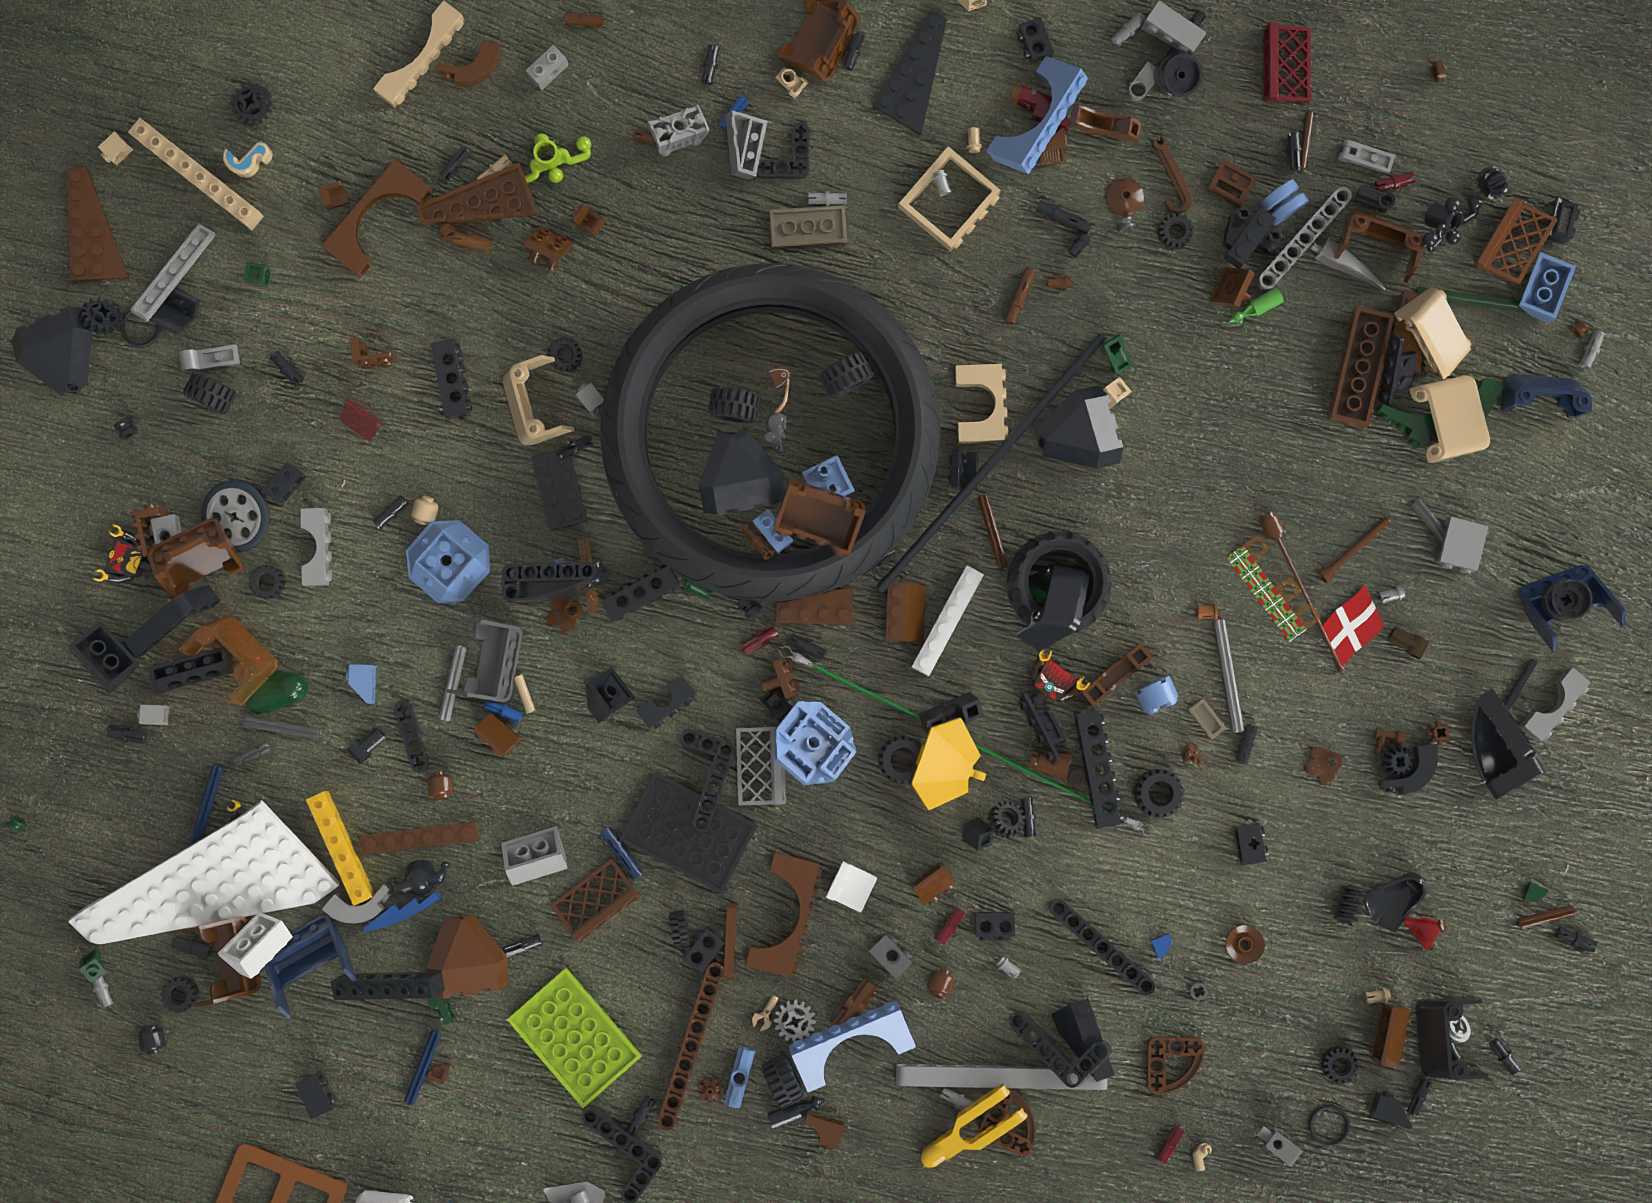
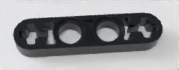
M399 701L395 704L394 712L409 763L414 772L423 773L429 768V760L415 712L409 701ZM401 704L408 706L406 715H411L412 719L401 720V718H405L404 713L399 712V709L402 708ZM407 722H412L414 725V730L411 733H407L404 730V725ZM413 740L418 741L420 744L417 751H412L409 748L410 742ZM422 752L423 756H419V759L424 761L425 765L420 770L419 767L415 766L418 763L417 757L412 758V754Z

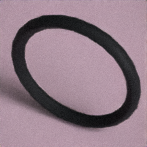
M131 310L128 311L122 318L124 321L120 327L123 339L135 347L149 346L158 338L161 326L156 324V332L151 340L145 343L132 342L126 336L124 330L125 321L133 314Z
M1324 1105L1316 1109L1310 1117V1134L1317 1143L1323 1146H1336L1343 1142L1349 1133V1119L1339 1107ZM1325 1109L1338 1111L1345 1120V1132L1335 1142H1324L1313 1131L1315 1116Z

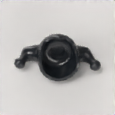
M416 860L407 865L405 879L402 882L397 883L395 878L390 877L387 883L393 887L397 894L411 892L415 895H425L435 885L444 882L449 863L447 861L442 862L441 869L435 872L434 866L430 862Z

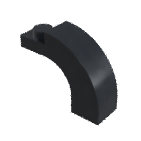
M1437 744L1413 746L1414 765L1412 770L1402 778L1379 780V788L1385 789V792L1397 791L1398 787L1399 794H1409L1424 787L1433 777L1437 768Z

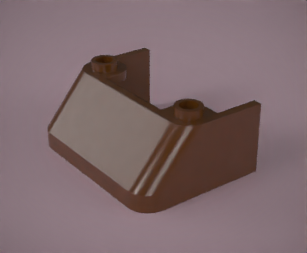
M1358 210L1349 212L1345 218L1335 258L1339 259L1348 245L1351 231L1386 241L1411 251L1403 282L1407 283L1418 268L1424 244L1420 234L1411 228Z
M239 916L181 929V933L198 930L199 937L203 942H214L221 980L213 982L210 987L211 999L196 1002L195 1007L216 1004L253 994L260 989L259 973L252 979L241 975L218 955V952L249 923L245 917Z

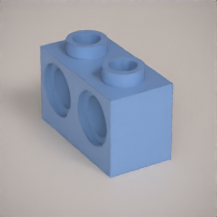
M767 509L754 519L753 523L774 550L780 553L793 542V539L789 534L787 537L778 535L776 530H773L775 516Z

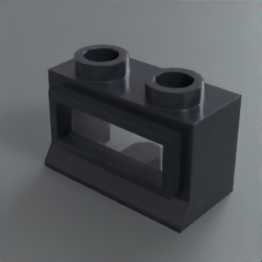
M1556 198L1551 202L1550 206H1554V210L1550 216L1557 218V222L1548 235V240L1565 244L1570 239H1573L1576 228H1573L1574 221H1577L1580 215V210H1578L1579 204Z

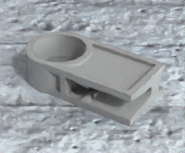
M1149 62L1146 63L1129 86L1128 95L1134 101H1140L1145 98L1155 83V66ZM1133 85H1141L1144 88V95L1135 96L1131 91V87Z

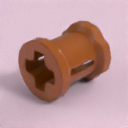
M1197 604V620L1213 619V621H1217L1218 605Z

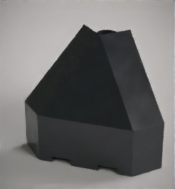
M66 307L61 309V313L51 317L49 314L35 320L36 323L33 325L18 327L11 340L16 362L61 396H63L65 391L80 393L83 386H88L92 331H89V326H83L84 321L80 320L81 308Z
M1099 386L1073 391L1035 430L1040 435L1038 446L1043 449L1042 456L1092 468H1101L1120 463L1123 443L1122 440H1118L1115 431L1118 429L1114 414L1110 413L1108 404L1111 403L1109 395Z
M744 428L738 432L717 434L699 483L704 513L722 515L726 514L728 509H737L739 512L754 509L753 506L763 503L767 507L781 502L785 493L782 470L750 432Z

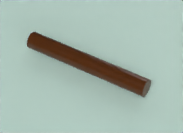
M1306 112L1301 146L1302 153H1300V169H1306L1313 112Z

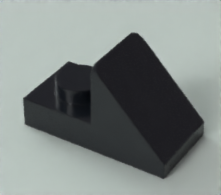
M776 689L769 691L760 699L779 722L792 709V706Z

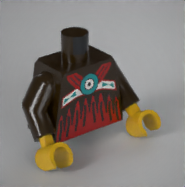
M1044 650L1040 651L1039 656L1032 665V686L1038 690L1032 700L1039 706H1042L1047 698L1052 702H1063L1072 699L1090 685V682L1087 685L1082 684L1081 681L1085 678L1084 676L1077 681L1050 660L1052 651L1048 655L1043 654Z

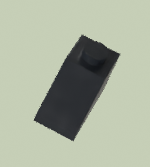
M1383 1091L1382 1094L1376 1092L1369 1114L1374 1118L1411 1130L1412 1125L1400 1101L1394 1098V1094Z

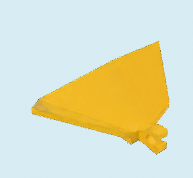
M961 718L931 727L925 745L921 747L916 761L917 768L911 784L927 810H931L968 793L969 777L982 781L985 780V773L972 769L981 755Z

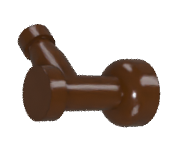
M1376 727L1374 738H1377L1378 741L1375 752L1383 753L1382 750L1386 739L1393 740L1395 745H1402L1405 732L1398 730L1396 733L1381 730V727Z

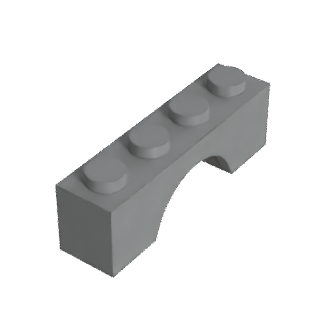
M325 508L301 509V528L309 531L314 536L317 545L313 559L302 566V586H329V581H332V572L329 570V562L332 560V555L328 549V543H331V532H328L331 515Z
M1573 667L1566 668L1555 681L1559 693L1555 707L1547 713L1530 712L1519 727L1535 741H1546L1552 735L1551 730L1555 725L1558 726L1562 723L1564 714L1576 706L1577 703L1575 701L1578 697H1582L1588 691V685L1591 682Z

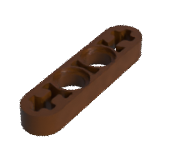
M727 903L724 979L732 980L734 979L737 904Z

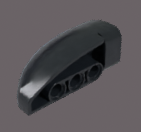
M1492 688L1482 694L1478 699L1472 721V751L1482 781L1486 784L1494 799L1497 800L1542 775L1546 770L1538 757L1535 756L1536 751L1496 691Z

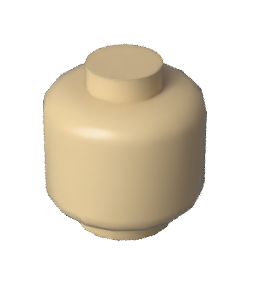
M422 496V498L414 501L411 516L415 519L414 522L428 525L430 522L435 521L438 504L433 502L434 498Z

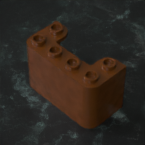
M789 479L773 524V530H776L778 535L787 537L788 534L792 535L794 532L795 536L802 539L807 537L814 539V542L819 545L825 546V544H829L833 549V553L839 556H844L845 554L850 556L866 512L865 504L796 479Z

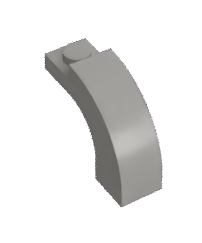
M388 883L383 884L369 902L364 905L355 906L341 894L337 893L333 895L322 910L332 918L344 923L365 922L378 916L386 909L381 902L385 903L392 895L390 891L393 888Z

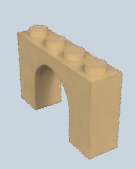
M1002 364L955 366V387L983 388L990 393L994 401L993 413L986 420L980 422H958V444L1004 442L1005 437H1008V426H1004V418H1007V407L1003 406V399H1006V388H1003L1002 383L1003 380H1006L1005 369H1002Z

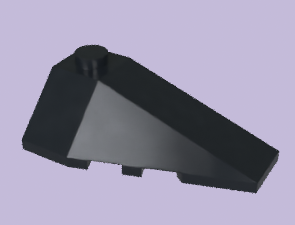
M1089 998L1070 1004L1052 1013L1059 1035L1078 1058L1093 1044L1103 1041ZM1101 1045L1097 1047V1053L1100 1056L1105 1054V1049ZM1109 1057L1091 1075L1096 1082L1115 1076ZM1085 1059L1083 1063L1084 1067L1087 1070H1090L1092 1066L1091 1062L1088 1059Z

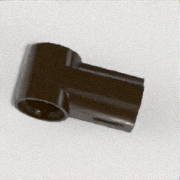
M1397 626L1390 632L1387 640L1406 650L1405 652L1408 655L1420 660L1430 643L1425 638L1412 635Z

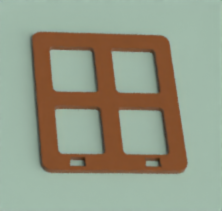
M244 1143L238 1147L216 1203H234L233 1197L247 1162H252L281 1175L271 1203H287L296 1181L327 1192L329 1194L327 1203H342L347 1191V1185L341 1180Z

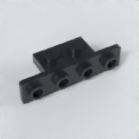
M1395 331L1390 332L1387 342L1388 347L1384 359L1385 364L1381 376L1380 391L1378 393V400L1389 407H1392L1395 391L1411 388L1418 355L1415 351L1402 352L1404 338Z
M1024 692L1019 699L1020 709L1025 712L1029 726L1034 729L1037 742L1042 745L1046 759L1054 766L1060 759L1055 745L1065 742L1066 738L1050 707L1048 706L1036 711L1027 692Z

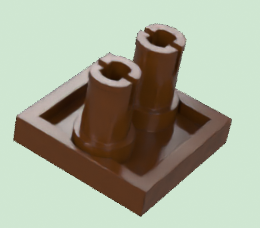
M539 227L526 239L524 246L531 249L528 256L530 261L534 258L533 262L539 263L541 255L548 257L545 268L549 269L551 266L550 271H556L559 261L572 250L574 243L564 236L552 233L547 228Z
M787 659L773 662L776 676L760 682L763 691H771L781 687L785 699L799 695L800 686L798 681L794 680L792 676L794 670L791 662H787Z

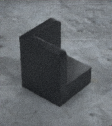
M976 818L964 824L962 839L979 851L992 845L994 832L991 831V826L989 827L980 818Z

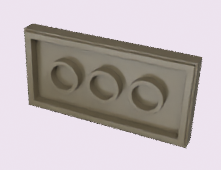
M845 205L769 210L772 249L847 244Z

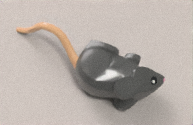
M787 379L784 400L776 411L768 416L766 420L767 433L764 434V439L779 452H782L781 440H785L784 430L786 429L787 416L779 412L787 402L789 379Z

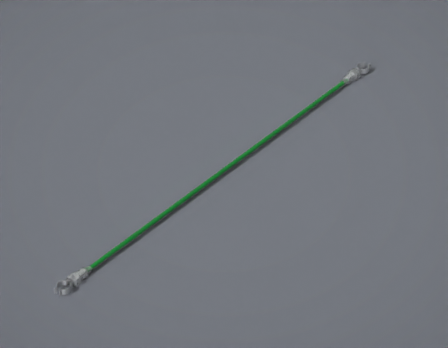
M792 653L791 660L794 663L815 668L920 720L919 715L815 665V663L804 657L801 653ZM974 743L977 749L1091 804L1090 799ZM1102 806L1104 811L1108 813L1111 811L1110 809ZM1123 815V822L1131 826L1136 831L1142 830L1143 834L1148 836L1141 829L1144 826L1141 820Z

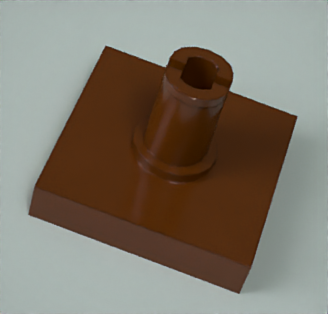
M1224 267L1209 302L1214 305L1239 307L1241 302H1248L1251 298V293L1247 289L1255 273L1250 269Z

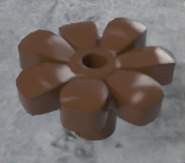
M1190 743L1185 745L1187 752L1182 757L1183 762L1187 764L1192 761L1193 764L1197 763L1198 766L1203 764L1202 757L1199 755L1200 750L1197 747L1194 748Z
M705 1078L703 1080L704 1085L700 1084L698 1090L702 1092L700 1098L702 1100L707 1098L708 1103H713L714 1098L717 1100L721 1098L722 1095L719 1092L723 1090V1086L721 1084L717 1085L718 1079L713 1078L711 1082L708 1078Z

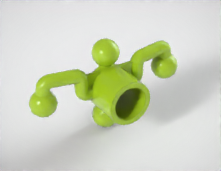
M543 133L537 134L534 138L535 147L533 153L535 158L530 162L532 173L526 175L527 182L536 180L539 177V173L550 170L548 174L550 181L559 183L563 179V172L557 166L563 163L573 165L589 159L591 156L590 139L585 136L580 137L576 142V146L583 153L570 157L566 149H558L556 144L549 140L547 135ZM549 150L555 153L551 160H541L543 152Z

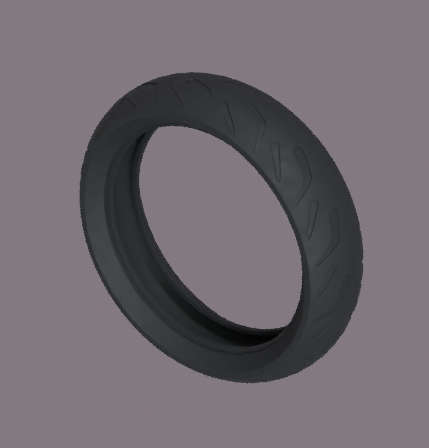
M782 263L740 265L708 274L677 290L654 308L634 330L615 362L605 390L600 424L603 464L612 495L627 524L642 544L664 565L696 585L730 597L757 601H785L818 595L852 581L880 562L905 536L922 509L934 478L940 442L939 412L934 386L920 351L900 322L876 299L844 279L813 268ZM786 313L802 316L826 325L843 335L865 355L878 373L888 395L893 414L894 450L888 475L874 501L866 509L850 556L846 554L839 556L833 553V549L829 544H825V546L816 545L792 553L774 554L772 556L768 554L769 559L765 560L761 554L738 551L706 538L684 522L663 497L652 472L648 455L647 426L650 406L657 386L671 362L682 349L706 330L722 322L750 314Z

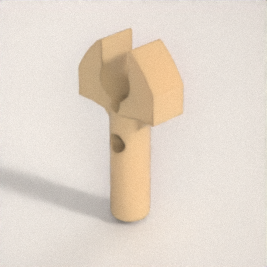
M772 995L763 1012H755L752 1022L754 1027L757 1021L764 1017L765 1023L760 1031L768 1029L772 1024V1021L769 1020V1015L776 1005L778 997Z

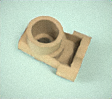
M785 67L775 77L794 99L809 82L803 76L801 78L798 77L792 69ZM783 76H788L789 82H786Z

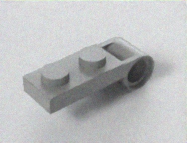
M236 344L198 351L184 350L179 352L182 372H195L240 364Z

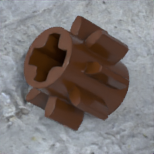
M1435 721V726L1428 725L1430 730L1426 735L1431 737L1429 742L1433 743L1437 740V744L1442 745V740L1449 741L1448 734L1452 733V731H1448L1446 728L1448 724L1444 723L1441 726L1440 721ZM1436 730H1441L1439 732L1441 736H1437L1438 732Z

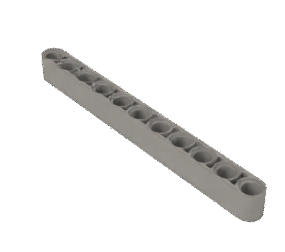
M896 1065V1085L995 1088L1004 1083L1006 1088L1107 1089V1079L1096 1082L1092 1076L1082 1085L1070 1088L1049 1067ZM1072 1073L1070 1080L1075 1084L1078 1081V1077L1075 1073Z

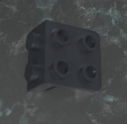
M175 287L149 320L167 329L169 332L178 333L196 319L201 300Z

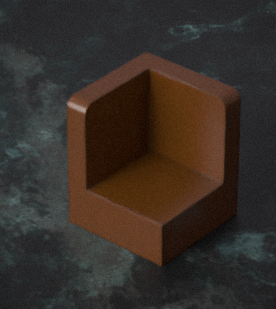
M341 181L318 187L323 205L327 210L349 203L345 187Z

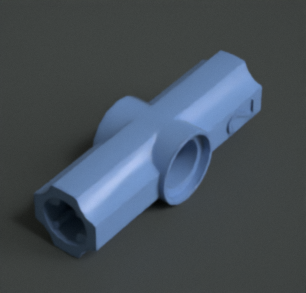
M739 1046L724 1100L725 1105L740 1109L755 1050ZM742 1073L745 1079L742 1082H738L734 1079V1075Z

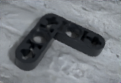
M800 122L793 127L792 160H759L758 168H761V165H765V168H771L770 164H774V174H771V170H765V173L757 170V177L762 179H803L809 174V127L805 123ZM799 128H803V131H806V133H803V141H799V133H795L799 131ZM798 146H803L806 149V153L798 155L795 149ZM778 165H785L787 167L786 173L779 174L776 171ZM790 165H793V169L803 165V168L806 170H803L802 174H799L798 170H792L793 174H790Z

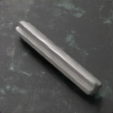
M456 646L439 716V719L449 721L451 718L456 694L447 693V689L457 690L466 654V648L462 646Z

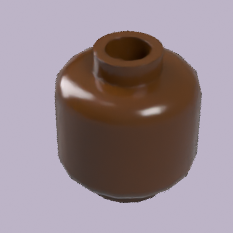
M444 771L434 772L433 776L427 780L429 796L434 797L435 800L448 799L454 792L452 776L445 774Z
M940 968L939 971L931 972L927 983L930 995L944 999V997L951 994L955 980L950 975V971Z

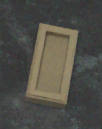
M1201 698L1187 709L1210 740L1227 729L1204 698Z

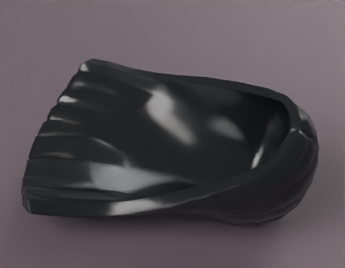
M1408 872L1374 889L1365 897L1364 904L1367 912L1375 922L1383 928L1396 933L1403 920L1424 899L1428 886L1426 880L1421 875Z

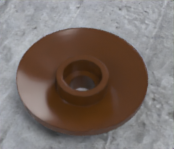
M1123 178L1116 180L1109 186L1106 193L1108 207L1112 212L1120 216L1135 214L1141 208L1144 201V193L1141 186L1131 179ZM1123 193H1128L1129 198H1124Z
M1241 925L1235 927L1228 934L1226 949L1234 961L1241 964H1251L1262 956L1265 949V941L1258 929L1249 925ZM1243 940L1247 941L1246 947L1241 946Z

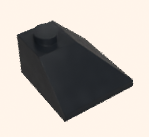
M610 668L586 684L587 707L599 724L635 699L613 668Z

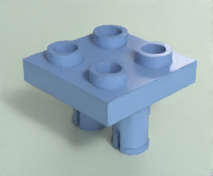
M838 455L802 472L808 484L843 496L855 492Z

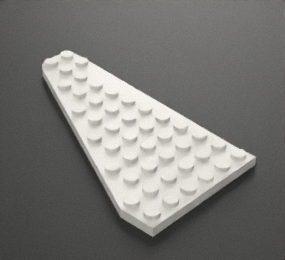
M261 800L237 819L107 896L99 898L73 915L68 922L89 942L105 944L239 916L245 917L313 904L338 887L340 882Z

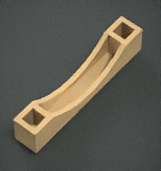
M443 0L432 14L430 36L422 52L404 68L384 74L373 88L376 94L394 108L397 104L400 105L404 101L408 90H412L417 84L416 80L420 75H424L427 72L431 61L439 57L443 46H447L450 43L454 32L462 28L464 24L462 14Z

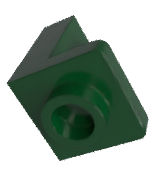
M97 948L81 958L79 963V971L90 983L106 974L107 971L100 963L101 953Z

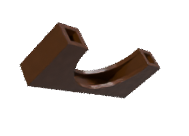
M397 159L386 165L385 172L375 178L372 183L373 186L369 191L366 190L361 195L358 204L353 205L349 209L347 217L344 220H340L335 227L336 230L332 234L327 235L323 241L322 247L359 278H362L373 265L363 253L359 242V226L367 210L375 203L387 198H406L421 204L426 202L433 194L430 186Z
M779 852L774 853L770 872L780 875L792 885L799 898L800 917L793 932L783 941L765 947L751 946L746 962L747 967L791 978L792 973L796 974L798 962H795L796 955H801L803 944L800 943L801 936L806 935L808 927L805 924L806 916H811L813 906L809 905L810 900L816 896L818 887L814 886L816 879L820 880L823 869L819 868L820 863Z

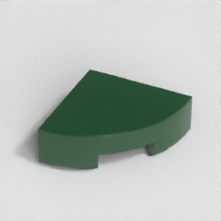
M1529 882L1522 900L1529 902L1541 900L1547 895L1549 890Z

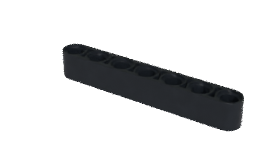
M1053 899L1049 903L1050 913L1137 991L1147 996L1154 993L1156 987L1154 981L1061 899ZM1056 903L1063 905V910L1060 913H1055L1053 910ZM1071 916L1077 917V924L1074 926H1069L1068 919ZM1085 929H1091L1092 936L1089 939H1084L1082 936ZM1100 942L1106 943V949L1103 952L1097 950V945ZM1114 955H1120L1121 961L1117 965L1112 964V957ZM1134 968L1135 975L1128 978L1126 975L1127 970ZM1149 981V989L1143 991L1141 989L1142 982Z

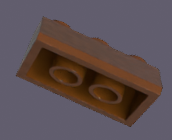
M893 582L887 588L885 641L923 643L926 585Z
M1388 1003L1382 1004L1371 1060L1382 1066L1399 1067L1404 1058L1403 1044H1406L1408 1039L1407 1025L1411 1023L1412 1019L1410 1009Z

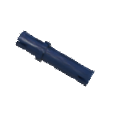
M610 826L600 832V835L609 845V850L613 851L632 879L634 880L639 877L643 871L638 867L623 846V842L618 839Z

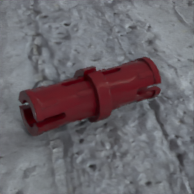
M1411 171L1398 176L1394 174L1390 178L1376 180L1374 186L1379 187L1375 188V190L1385 191L1392 188L1396 190L1400 186L1414 184L1415 177L1410 178L1414 176V173Z

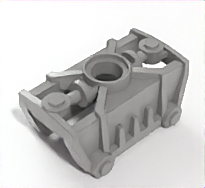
M699 105L647 122V126L662 157H666L672 151L692 144L693 146L700 145L709 133L708 125ZM680 122L683 124L684 129L677 130L674 124ZM693 123H696L697 125L702 124L704 128L695 130L690 127L693 126ZM663 133L673 134L670 139L662 142L659 141Z

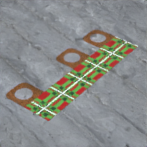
M1255 536L1226 558L1290 642L1317 623L1321 616L1311 604L1306 605L1296 613L1292 611L1287 603L1298 596L1301 589L1292 578H1287L1274 587L1256 563L1258 558L1268 552L1269 547L1261 536ZM1255 541L1261 542L1263 544L1262 552H1252L1251 544ZM1290 583L1294 585L1295 592L1293 595L1287 596L1283 593L1282 589L1285 584ZM1305 610H1312L1314 612L1315 618L1313 621L1306 622L1303 620L1302 614Z

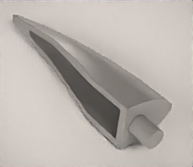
M1330 237L1326 239L1322 246L1315 242L1310 249L1317 253L1315 259L1328 267L1359 278L1382 291L1386 290L1378 278L1348 250L1344 249L1339 259H1336L1338 243Z

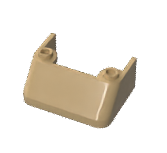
M540 355L513 365L503 377V385L519 441L524 445H534L575 431L574 427L563 425L545 430L543 422L534 419L524 382L529 377V370L554 362V357Z

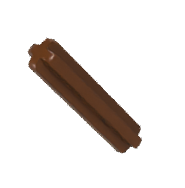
M1569 905L1518 918L1517 923L1519 928L1524 929L1572 917L1575 915L1573 906Z

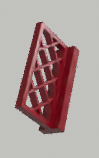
M1270 22L1263 28V102H1311V27L1284 26ZM1279 31H1284L1289 36L1285 42L1279 38ZM1297 32H1305V41L1303 43L1294 36ZM1290 39L1298 46L1293 52L1286 45ZM1281 48L1289 55L1284 61L1279 56ZM1299 49L1305 54V59L1302 62L1295 55ZM1290 58L1298 64L1293 71L1286 64ZM1281 66L1289 73L1285 79L1279 75V68ZM1299 67L1305 72L1303 80L1294 73ZM1290 76L1298 83L1294 89L1286 82ZM1281 85L1289 91L1288 95L1279 96V87ZM1299 86L1304 89L1305 97H1299L1295 92Z

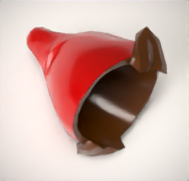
M1405 918L1403 922L1411 930L1420 945L1427 950H1433L1437 946L1435 940L1438 933H1444V930L1447 929V924L1442 919L1437 921L1431 918Z

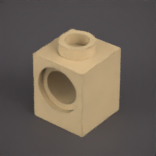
M115 131L98 146L102 151L100 155L108 163L112 161L116 165L133 151Z

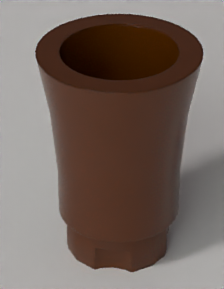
M1033 749L1029 768L1066 780L1072 754L1059 753L1060 759L1058 763L1052 766L1051 762L1046 759L1044 750L1040 752Z

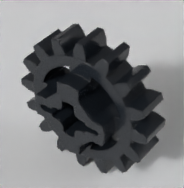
M249 82L248 87L241 84L242 89L236 88L237 94L231 95L235 99L230 102L231 106L234 107L231 109L232 112L236 114L238 120L242 119L245 124L248 120L252 125H254L255 120L262 123L261 118L268 119L266 113H272V110L269 108V106L273 105L272 101L269 100L272 98L271 95L267 93L265 87L261 88L258 83L255 87L252 82ZM260 95L263 97V103L260 102ZM240 104L243 105V112L240 109Z
M91 298L89 303L84 302L80 311V320L84 321L83 326H89V331L94 329L97 335L99 332H102L106 336L107 332L113 335L115 331L120 330L124 321L122 319L124 314L120 313V307H114V302L109 304L108 299L101 301L100 298H97L94 301Z

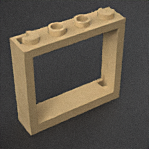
M948 146L901 200L898 208L951 251L953 248L957 249L963 242L961 238L966 233L969 235L976 227L974 223L978 219L981 221L988 213L986 209L990 204L992 206L996 204L1000 198L998 196L1000 189ZM950 159L991 192L951 239L910 206L933 180V173L940 171Z

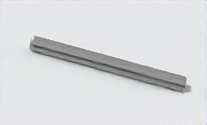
M1224 619L1214 621L1232 729L1234 733L1244 731L1226 624Z

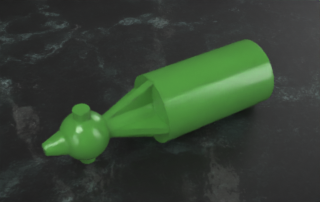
M1275 287L1248 302V305L1242 312H1232L1233 315L1229 319V323H1242L1243 317H1257L1284 302L1282 294Z

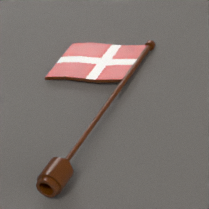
M1274 511L1259 517L1261 520L1260 525L1267 539L1277 540L1338 666V673L1346 670L1344 664L1357 650L1372 640L1384 626L1365 584L1362 585L1360 590L1351 599L1336 609L1321 624L1280 539L1285 529L1278 515H1275Z

